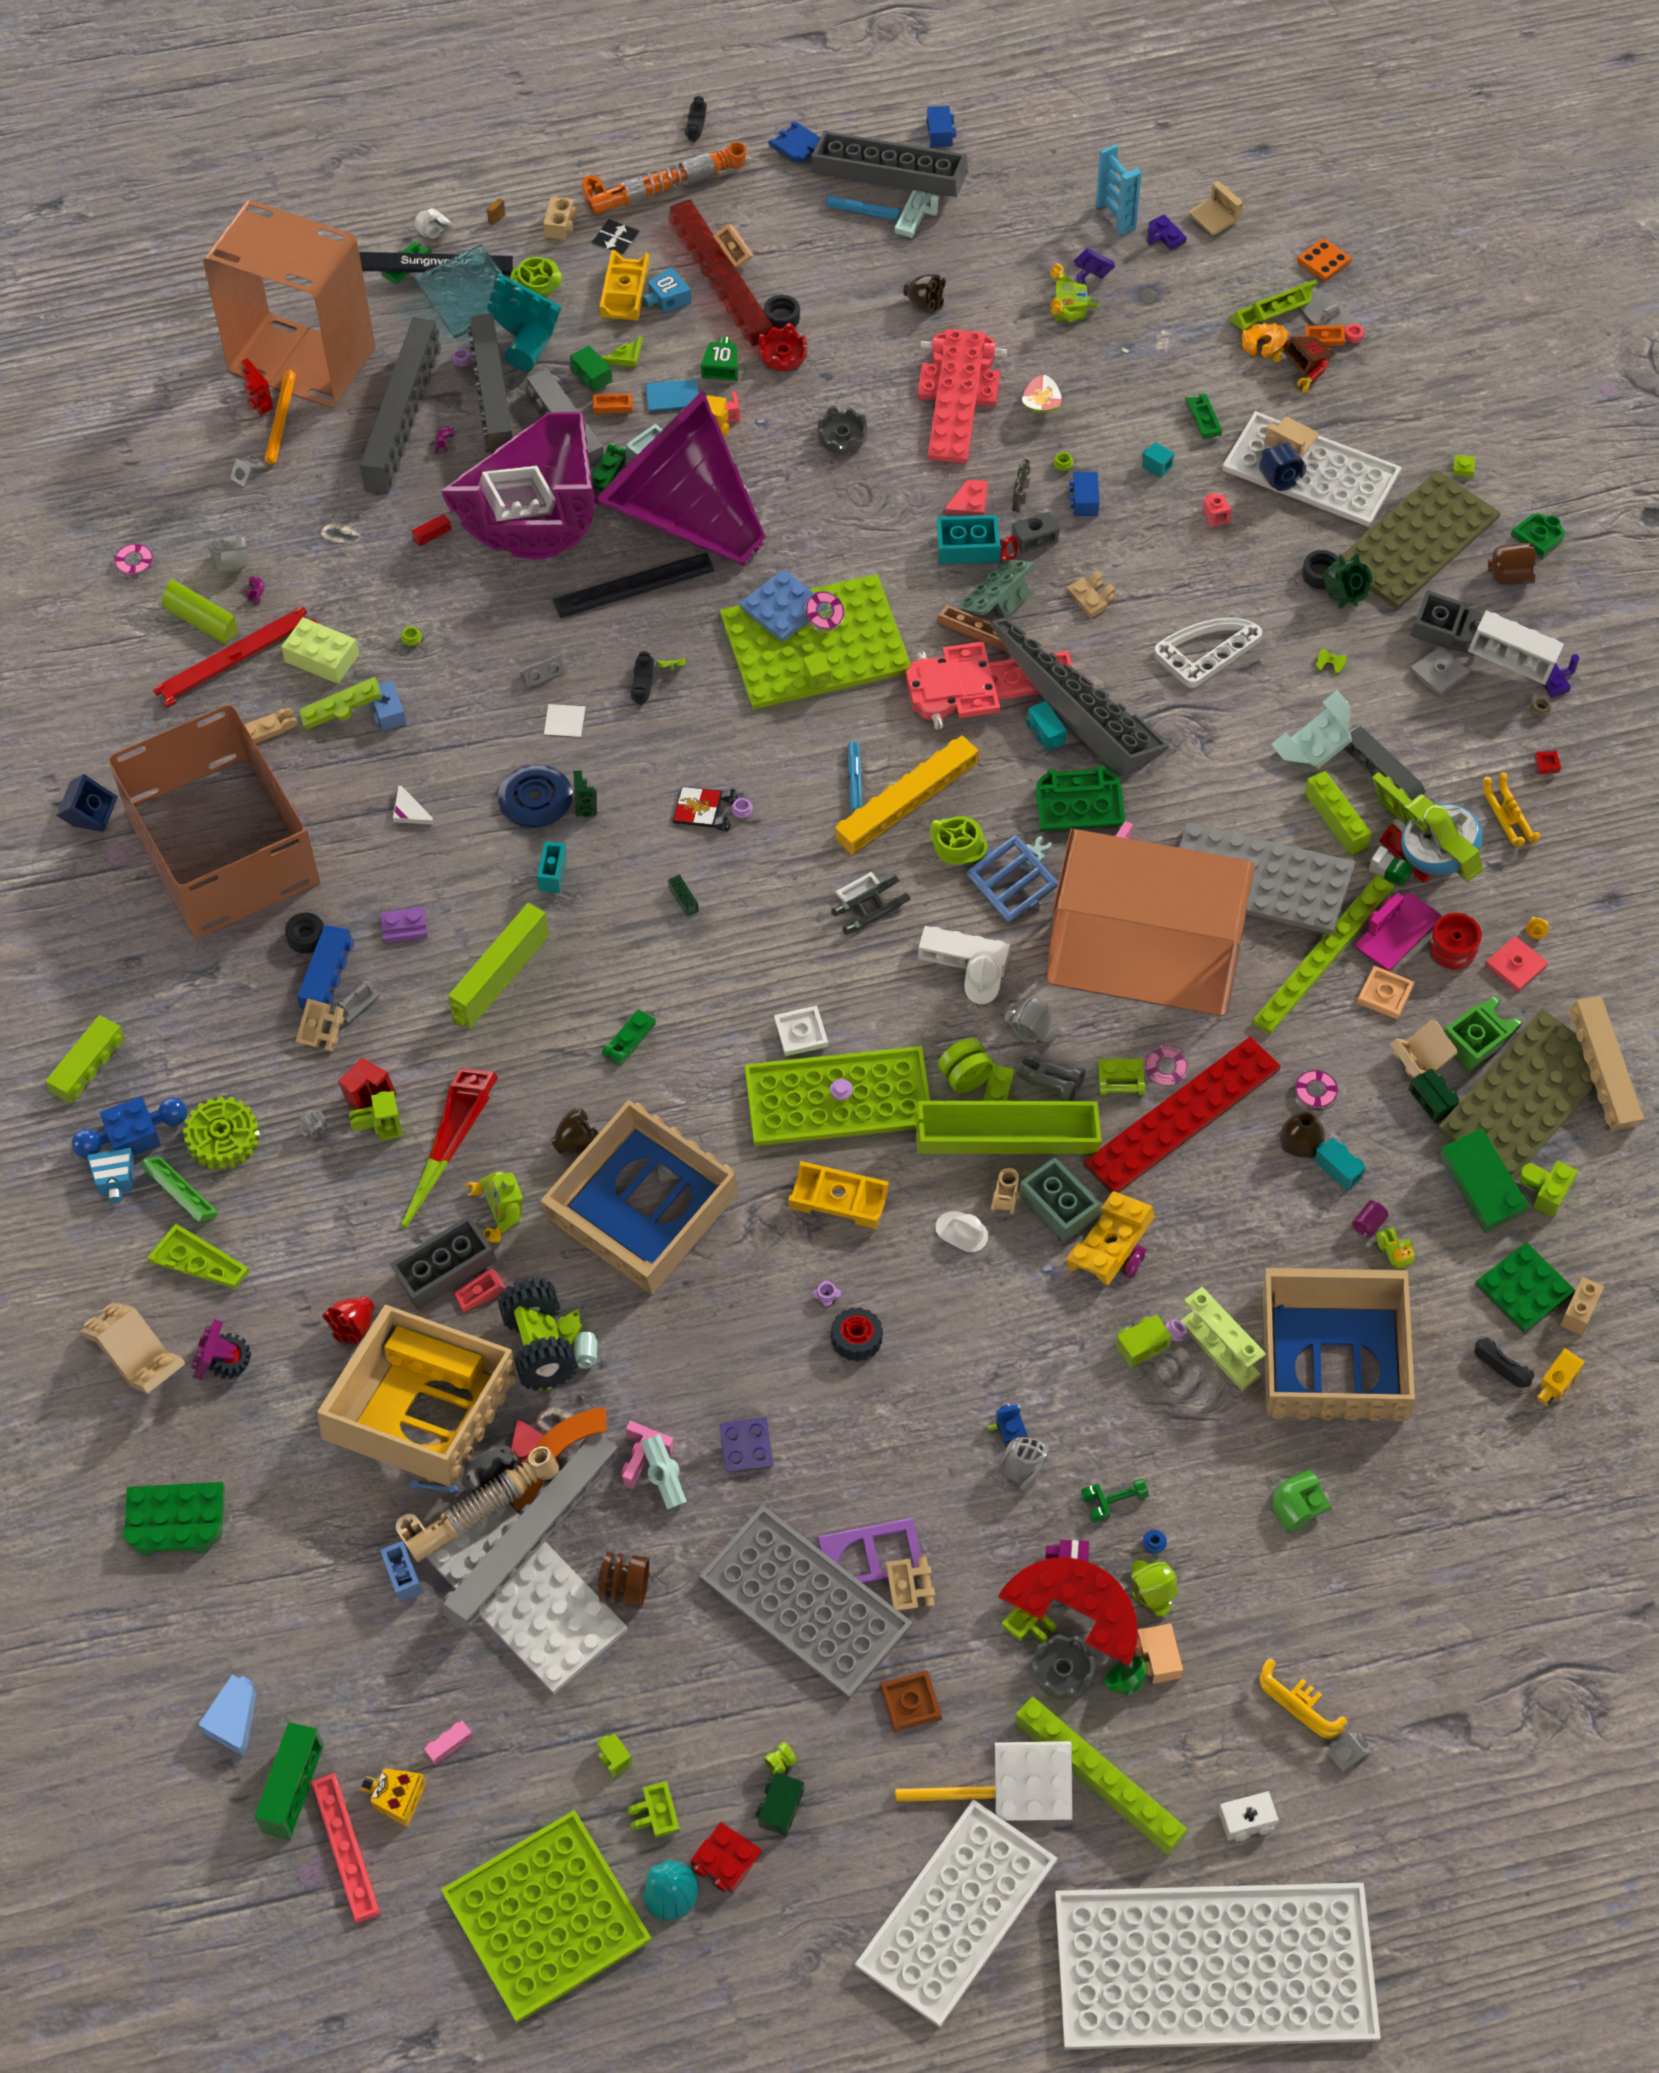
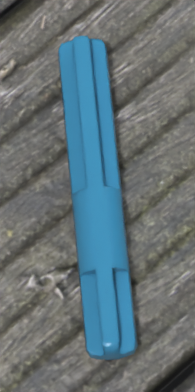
M828 196L826 200V206L829 208L891 220H898L900 216V210L833 196Z
M850 741L848 745L851 813L858 808H862L861 759L858 741Z

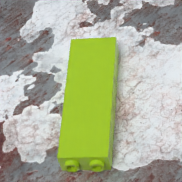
M527 903L451 991L448 999L452 1019L457 1025H464L471 1029L547 940L549 932L544 911Z

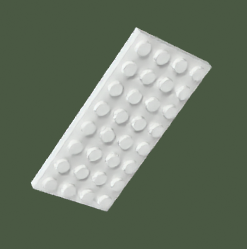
M1255 411L1225 460L1222 471L1370 527L1400 475L1402 467L1318 435L1317 440L1302 457L1306 464L1304 477L1302 479L1299 478L1296 481L1297 485L1286 491H1277L1275 488H1272L1261 474L1259 464L1262 459V452L1267 448H1273L1265 444L1267 427L1271 422L1279 425L1281 421Z
M504 1504L505 1509L500 1507V1512L495 1510L496 1514L491 1513V1518L486 1516L487 1520L484 1521L482 1519V1524L477 1523V1527L472 1526L473 1530L468 1529V1533L463 1532L464 1536L462 1538L452 1539L426 1557L427 1561L455 1590L461 1578L465 1574L469 1575L474 1569L476 1561L481 1556H486L491 1544L496 1539H501L505 1534L507 1526L512 1521L516 1522L520 1517L510 1504ZM546 1542L540 1546L480 1615L486 1624L553 1695L628 1631V1627L605 1603L599 1602V1597Z
M973 1799L857 1960L855 1967L941 2028L1053 1868L1058 1858Z

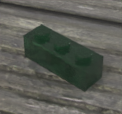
M680 874L668 879V887L685 915L688 917L699 912V904Z

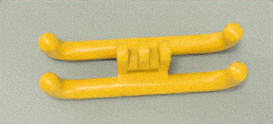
M1502 772L1498 778L1499 789L1504 797L1501 807L1492 792V779L1485 777L1483 780L1484 795L1510 843L1515 848H1521L1525 843L1523 837L1517 838L1511 825L1518 823L1530 843H1537L1540 839V833H1533L1508 788L1507 774Z
M1268 1659L1265 1662L1259 1682L1267 1695L1318 1736L1332 1739L1343 1733L1344 1726L1347 1724L1345 1717L1342 1716L1334 1722H1328L1312 1709L1322 1697L1319 1691L1311 1698L1310 1694L1315 1688L1310 1685L1305 1692L1301 1689L1307 1683L1302 1679L1290 1692L1272 1676L1275 1661Z

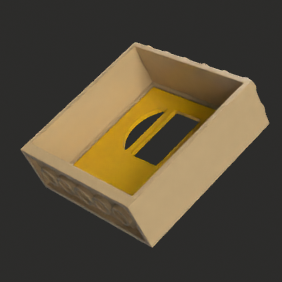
M385 1304L317 1412L322 1440L451 1487L455 1479L458 1480L460 1478L466 1460L469 1461L471 1459L476 1443L482 1440L487 1424H491L494 1420L497 1407L504 1403L509 1387L512 1388L516 1382L517 1375L514 1371L515 1361L513 1360V1352L509 1348ZM400 1326L482 1355L484 1369L470 1391L473 1400L469 1401L425 1385L435 1379L423 1373H415L409 1368L400 1365L395 1366L387 1361L384 1346L396 1327ZM419 1392L468 1409L455 1432L405 1415ZM403 1423L436 1436L444 1437L448 1441L433 1446L416 1444L403 1434L400 1424Z

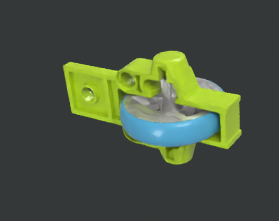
M1378 772L1372 777L1379 803L1406 825L1401 839L1402 850L1407 861L1415 869L1431 875H1446L1456 872L1467 883L1484 870L1480 857V849L1483 842L1482 828L1478 819L1469 810L1453 804L1434 805L1422 794L1411 800L1408 798L1407 793L1402 788L1398 789L1388 776L1384 777Z

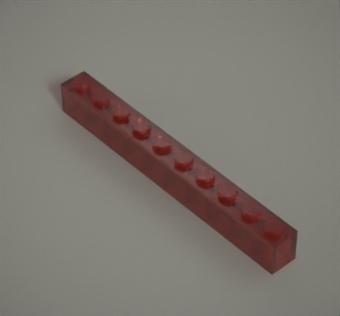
M691 199L670 206L669 222L672 226H675L679 238H683L686 249L692 252L695 263H699L701 266L702 274L708 277L711 288L717 291L719 300L724 302L727 313L733 316L736 327H740L744 339L748 340L752 347L759 345L760 334L766 336L773 327L772 323L714 238V234Z

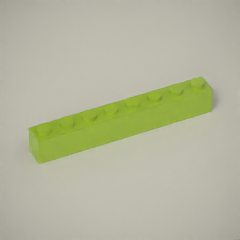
M1032 1696L1016 1713L1015 1725L1035 1742L1071 1741L1072 1774L1167 1856H1170L1185 1839L1187 1828L1036 1698Z

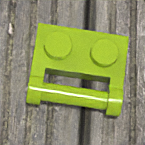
M1143 1058L1098 1059L1099 1095L1107 1096V1093H1137L1138 1095H1145ZM1114 1082H1137V1084H1107V1083H1114Z

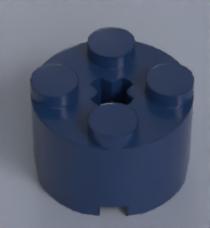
M1284 443L1273 448H1267L1262 452L1259 470L1272 488H1275L1277 491H1286L1297 485L1296 481L1299 478L1302 479L1304 477L1306 464L1289 443Z

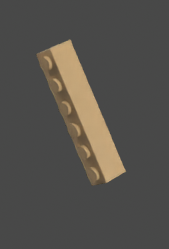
M1602 996L1576 1000L1569 1008V1016L1574 1022L1577 1039L1581 1042L1584 1060L1590 1068V1077L1592 1082L1595 1083L1598 1100L1603 1106L1605 1121L1609 1125L1611 1132L1634 1128L1644 1120V1116Z

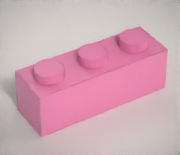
M463 1721L457 1722L449 1731L441 1733L437 1740L429 1742L426 1748H424L425 1753L435 1766L472 1739V1732Z

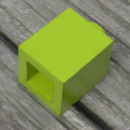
M823 652L803 657V671L812 689L832 683L831 668Z

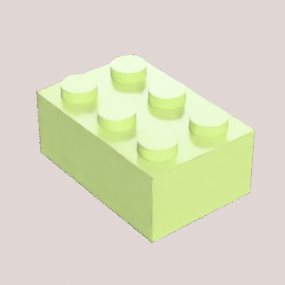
M306 618L300 620L281 646L286 663L339 684L359 656L355 638Z

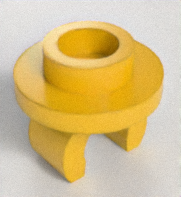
M1532 917L1526 925L1527 934L1534 939H1541L1548 933V922L1541 918Z

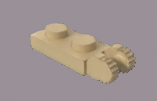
M285 708L280 709L276 714L273 713L244 725L254 742L258 743L297 726L298 721L296 718L291 717L293 715L292 709Z

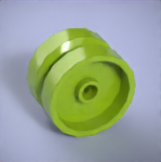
M967 1038L955 1043L943 1053L938 1061V1068L948 1078V1083L956 1093L964 1094L984 1084L993 1075L996 1064L990 1055L985 1053V1048L977 1038Z

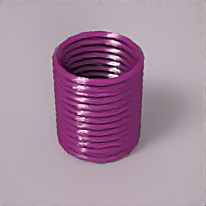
M1370 1200L1352 1220L1353 1228L1360 1235L1371 1238L1388 1218V1211L1379 1202Z

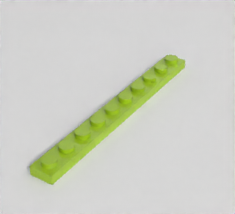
M1376 875L1338 919L1333 935L1326 934L1255 1016L1252 1024L1271 1035L1368 922L1372 913L1377 911L1394 891L1395 885Z

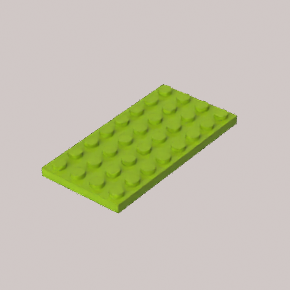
M922 1046L744 1065L754 1147L915 1130L914 1113L917 1102L930 1101ZM838 1079L849 1081L853 1087L852 1095L845 1101L836 1100L830 1093L831 1084Z

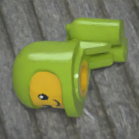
M1388 1227L1375 1233L1379 1249L1383 1253H1387L1391 1266L1403 1269L1414 1262L1415 1255L1411 1239H1398L1394 1227Z

